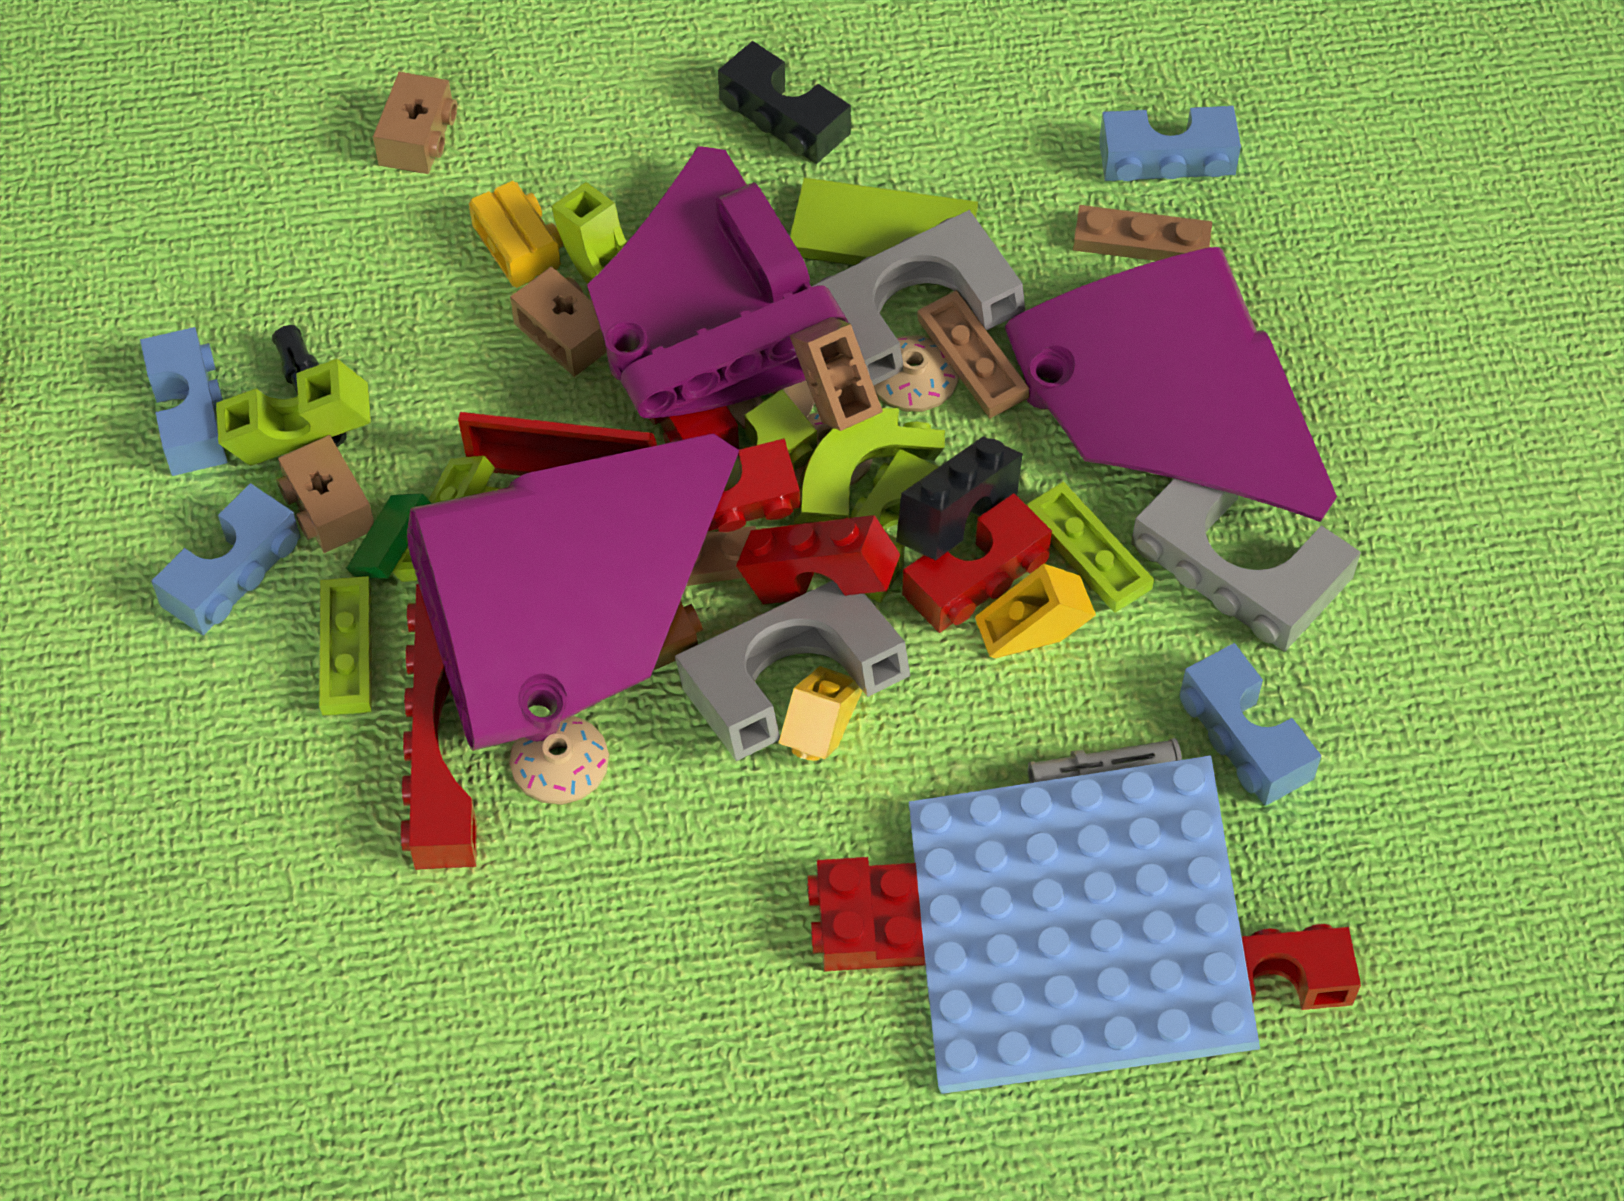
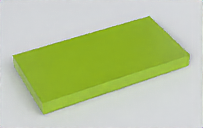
M804 177L790 238L802 258L856 265L867 257L875 256L898 245L906 238L921 234L939 225L942 221L956 217L968 210L977 218L978 201Z

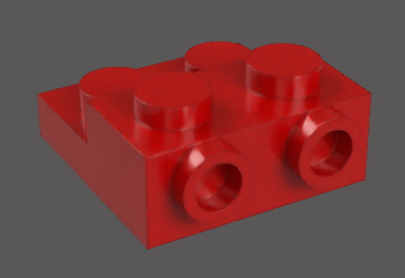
M868 857L817 860V875H807L809 906H819L820 922H811V939L813 953H823L824 972L926 965L916 863L869 866Z

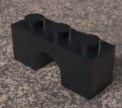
M753 40L718 70L719 100L728 109L739 112L754 122L761 131L772 134L787 144L795 154L803 155L815 164H818L851 134V105L820 84H816L810 91L800 96L782 95L785 92V61Z
M983 436L903 491L900 499L896 542L934 560L943 556L963 541L965 524L970 512L981 516L1013 493L1017 495L1023 453L1005 446L999 440Z

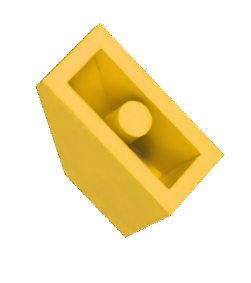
M1043 564L977 614L975 620L989 656L1000 658L1061 642L1095 617L1096 614L1080 575Z
M819 666L794 687L778 743L792 748L791 752L797 757L812 761L819 760L820 758L826 759L839 746L862 694L861 688L851 676Z

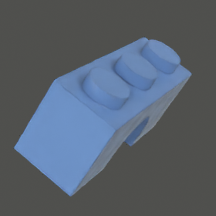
M1234 106L1190 108L1186 132L1174 136L1156 132L1148 122L1147 110L1108 111L1102 113L1099 144L1105 181L1236 175L1241 144Z
M195 327L140 339L147 375L156 402L171 399L184 400L174 408L155 412L163 451L172 476L228 463L225 448L218 444L216 403L222 401L223 398L218 380L209 381L208 372L216 370L210 344H200Z
M251 483L218 514L225 539L233 545V548L227 554L215 559H203L184 548L151 580L160 606L203 636L214 624L224 621L231 612L232 606L247 591L254 590L262 582L265 573L280 558L288 556L301 538L293 511Z
M1233 643L1185 669L1180 699L1187 713L1194 718L1198 717L1208 730V736L1214 749L1220 755L1226 754L1236 767L1237 776L1245 790L1251 794L1255 793L1263 805L1267 806L1314 780L1321 754L1293 718L1273 727L1257 726L1246 719L1242 712L1257 704L1263 679L1237 645Z

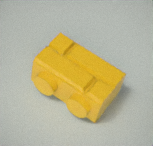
M510 181L495 188L493 193L488 191L471 199L469 209L472 226L512 286L518 288L531 282L536 276H539L551 266L555 270L561 265L559 249L563 247V242L557 227L553 223L546 225L542 220V210L533 193L525 195L517 182Z

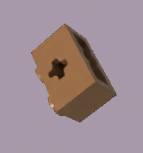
M398 72L373 135L379 166L424 174L430 173L435 158H440L443 154L445 146L444 133L447 125H453L457 115V100L452 99L449 80Z
M551 266L510 296L514 325L572 376H577L607 353L592 301L584 295L581 287L571 277H563Z
M830 317L790 335L822 423L842 431L883 412L850 323Z
M330 435L278 458L283 477L276 479L278 487L287 505L297 504L300 512L296 514V518L307 540L315 537L323 553H326L368 533L374 523L370 504Z

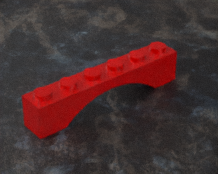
M416 584V603L407 604L408 631L415 632L414 645H406L407 674H414L413 688H405L404 693L405 714L407 718L412 717V731H404L403 734L405 761H411V775H403L402 777L404 806H410V820L401 821L402 851L411 852L415 870L476 867L477 820L472 798L454 779L443 761L439 747L438 735L441 712L450 689V684L419 584Z

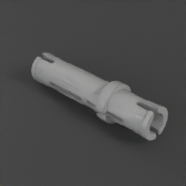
M1176 738L1168 741L1127 746L1085 754L1084 750L1071 751L1070 757L1029 762L1028 778L1029 783L1178 761L1182 760Z

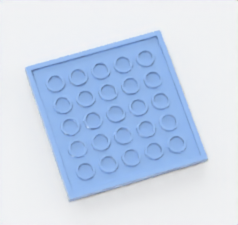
M1211 755L909 801L938 1087L941 1094L1260 1049Z

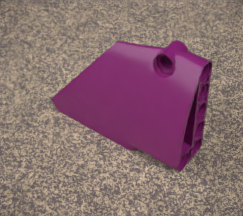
M703 146L696 148L662 199L629 241L601 272L587 284L605 341L610 372L616 379L621 381L636 410L643 418L669 417L707 411L760 397L806 381L790 335L830 317L849 323L829 288L823 285L810 286L809 273L800 252L760 187L755 182L748 185L745 183L726 150Z
M1209 247L1172 256L1102 278L1026 310L1010 319L1005 325V331L1018 365L1021 367L1025 383L1029 387L1027 402L1035 408L1049 409L1085 462L1144 471L1199 484L1281 508L1319 522L1322 521L1335 502L1337 495L1273 344L1264 330L1257 331L1224 251L1221 248ZM1040 378H1049L1052 381H1054V383L1044 382Z
M709 434L535 471L514 479L506 488L411 508L407 529L411 561L463 730L472 751L516 741L523 737L535 742L544 741L549 735L558 732L560 722L651 677L738 456V449L717 435ZM540 705L546 707L552 715L538 717L532 714L529 708Z

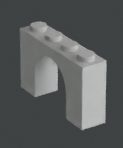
M970 210L956 217L948 218L921 234L906 238L898 245L875 256L867 257L859 264L834 276H828L811 286L823 285L829 288L853 328L873 386L903 371L900 343L880 315L885 302L903 288L916 284L932 283L943 285L953 291L957 290L986 330L1025 311L1021 280Z
M1173 479L1135 518L1131 545L1136 547L1139 554L1146 560L1157 562L1173 573L1183 586L1195 589L1210 599L1220 612L1228 616H1234L1247 625L1260 640L1265 643H1272L1286 652L1353 579L1361 552L1321 525L1289 560L1279 566L1264 570H1251L1235 566L1224 560L1214 551L1207 539L1206 532L1238 499V495Z
M834 581L828 582L675 656L684 692L736 761L780 739L774 707L755 681L767 666L781 658L801 653H814L830 657L844 667L867 697L910 676L906 645L902 637L865 594L845 596Z

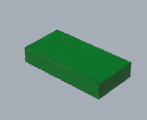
M423 493L391 495L346 569L354 577L369 576V579L389 578L408 547L407 529L410 510L413 507L431 504L428 498Z

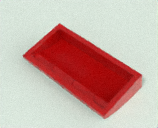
M460 412L458 417L466 457L485 456L495 467L493 473L522 476L535 471L657 446L656 438L650 432Z

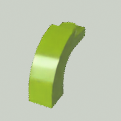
M585 182L551 205L561 240L578 272L588 284L617 255L627 241L620 227L615 203Z
M882 408V413L842 431L835 428L832 429L817 446L801 473L798 481L800 508L794 509V524L847 518L849 516L850 481L856 467L874 458H894L899 449L923 460L935 461L945 448V430L931 429V424L918 421L907 422L903 424V427H899V408Z

